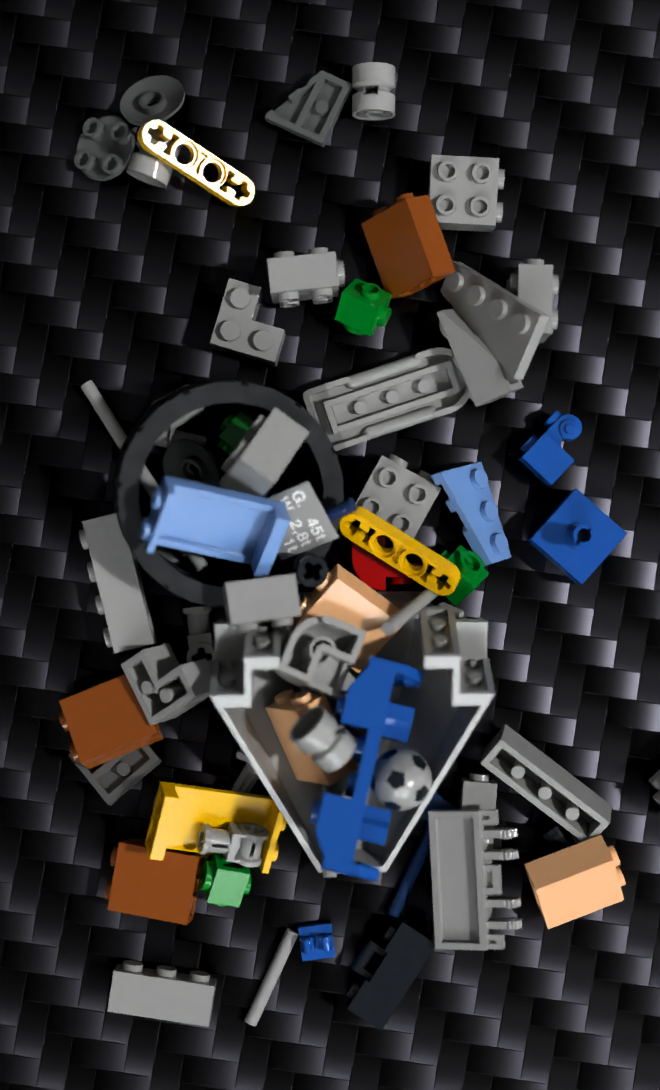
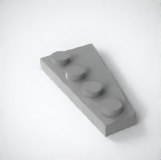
M452 260L456 272L445 277L440 292L512 378L523 380L550 316L462 262Z

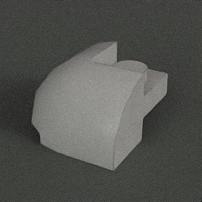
M322 615L307 618L298 624L289 636L280 659V670H276V673L299 687L305 686L332 699H337L350 666L356 662L367 632L333 617Z

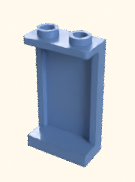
M164 475L160 488L156 487L153 490L150 502L152 510L149 518L144 517L141 523L140 538L144 539L147 553L153 554L157 545L250 564L255 577L265 578L270 573L291 520L285 502Z

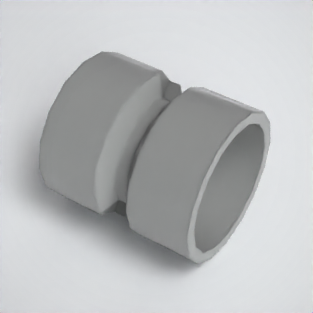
M365 62L353 66L352 88L357 93L352 95V116L368 121L393 118L395 116V95L390 91L395 88V67L382 62Z
M157 128L151 131L148 130V134L151 135L150 142L152 144L160 141L169 146L174 141V138L167 142L159 138V130ZM137 139L136 146L139 148V152L133 153L126 172L140 181L166 188L173 168L144 150ZM179 145L175 150L176 160L178 159L182 145Z
M315 706L306 711L296 721L290 732V740L305 754H312V761L325 773L334 772L342 767L350 759L357 746V740L342 725H337L336 719L322 706Z

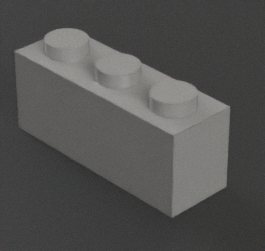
M125 960L123 964H117L113 971L107 1012L209 1027L217 979L210 978V973L193 970L190 971L189 975L176 973L177 969L171 966L159 965L156 969L143 968V963Z

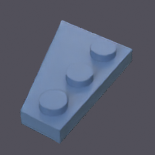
M482 462L431 475L435 485H442L449 497L445 503L451 513L457 511L464 524L462 533L472 551L481 558L484 566L511 558L508 540L504 534L498 515V508L494 503L488 484V477Z

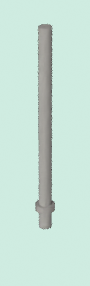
M87 381L81 386V389L115 443L121 449L127 435L93 381ZM144 465L140 482L151 498L153 490L156 487H160L146 465ZM180 550L183 557H188L197 572L208 566L202 554Z

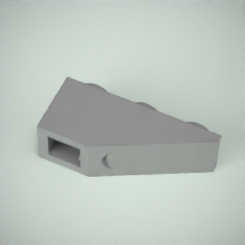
M454 308L437 312L440 320V330L443 336L448 339L453 351V362L461 370L466 382V393L474 401L476 407L491 403L524 388L521 380L512 378Z

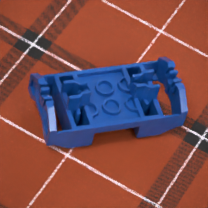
M370 656L368 667L348 687L347 695H339L334 717L337 723L342 725L351 735L359 737L353 755V761L358 763L357 772L351 770L344 796L351 798L324 792L322 800L315 799L310 823L316 824L315 835L322 855L320 869L370 881L378 880L379 868L353 861L358 840L381 846L385 845L392 811L366 805L381 738L407 744L413 722L415 708L389 702L392 687L418 690L419 686H421L424 672L406 664Z

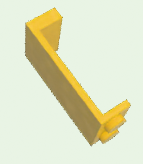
M160 781L145 839V846L149 859L163 861L166 849L198 853L197 837L200 826L203 823L209 824L210 828L226 830L229 823H256L264 826L269 831L268 839L263 842L260 853L262 863L259 866L262 873L268 874L272 861L275 862L278 857L279 844L277 841L280 831L285 830L287 821L271 796Z

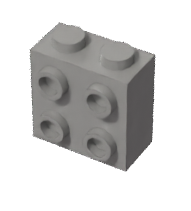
M431 155L428 195L441 230L493 232L496 223H502L503 202H497L498 189L503 190L505 169H499V158Z
M326 247L312 248L308 250V254L295 256L293 251H281L274 253V258H267L273 304L279 303L280 308L296 307L300 305L299 301L313 300V304L333 302V297H339V287H345L343 260L337 261L336 251L328 252Z
M525 259L524 264H518L514 273H510L509 279L506 280L505 289L550 316L539 343H544L553 334V329H557L558 309H552V301L554 300V295H558L559 276L553 275V265L544 264L543 259Z
M390 454L389 458L382 455L358 497L356 506L366 508L414 538L441 488L435 485L430 474L420 470L417 475L406 469L408 463L393 454Z

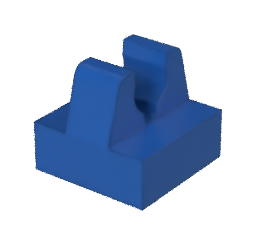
M331 921L298 925L302 961L336 957Z

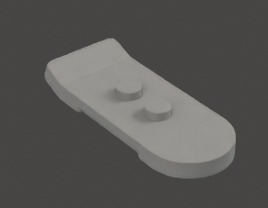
M444 347L428 349L322 384L303 393L307 411L321 424L335 451L455 412L468 401L469 397L465 390L466 382L461 370L453 362V351Z

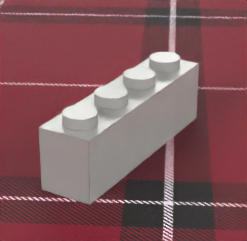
M116 513L82 521L84 529L79 530V536L83 549H89L92 562L87 563V569L91 582L97 581L100 595L95 596V602L99 615L105 614L108 627L103 628V634L107 647H113L114 653L157 643L137 558L122 535Z
M505 724L485 747L481 765L582 842L600 835L610 824L611 804Z

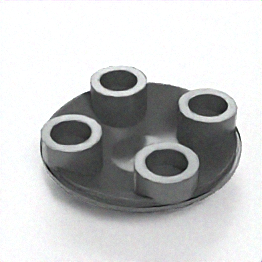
M104 116L98 119L91 117L87 119L83 124V132L77 143L74 163L87 177L93 180L106 181L113 179L127 168L135 151L134 132L125 120L116 116Z

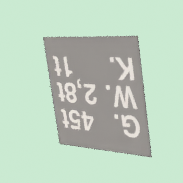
M309 481L268 498L285 502L291 520L277 553L281 561L339 538Z

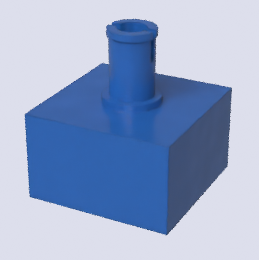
M576 488L566 495L527 541L576 585H582L627 533Z

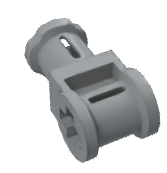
M213 607L182 608L183 614L187 616L189 635H187L189 645L187 663L195 661L194 655L200 653V648H204L205 653H211L212 659L208 660L212 669V663L215 660V645L211 629L210 612L213 610Z
M250 822L242 824L229 823L227 830L210 828L209 824L203 823L198 832L197 852L201 855H205L207 852L222 853L227 862H236L246 867H258L262 863L260 853L263 842L269 837V831L262 825Z

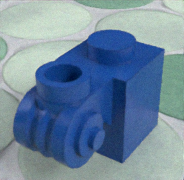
M558 410L544 422L543 425L547 430L539 438L533 434L520 448L524 454L519 460L547 487L552 485L575 461L562 449L561 441H572L582 431L581 421L576 416L570 414L563 415Z

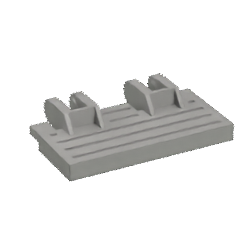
M498 809L428 811L435 949L504 950L505 933H490L489 929L522 928V919L516 917L495 918L492 915V908L513 909L521 906V898L513 896H488L502 894L501 864H486V860H514L519 858L517 849H489V838L512 839L517 837V828L484 827V825L499 824Z

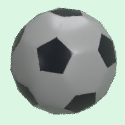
M396 748L383 753L376 760L371 780V789L376 799L384 806L398 811L409 810L419 806L428 797L432 786V771L426 759L417 752L405 748Z

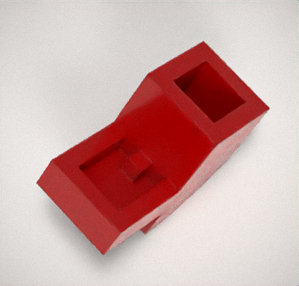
M377 536L379 544L386 548V536ZM351 541L353 569L358 578L369 587L386 591V577H392V584H412L410 577Z

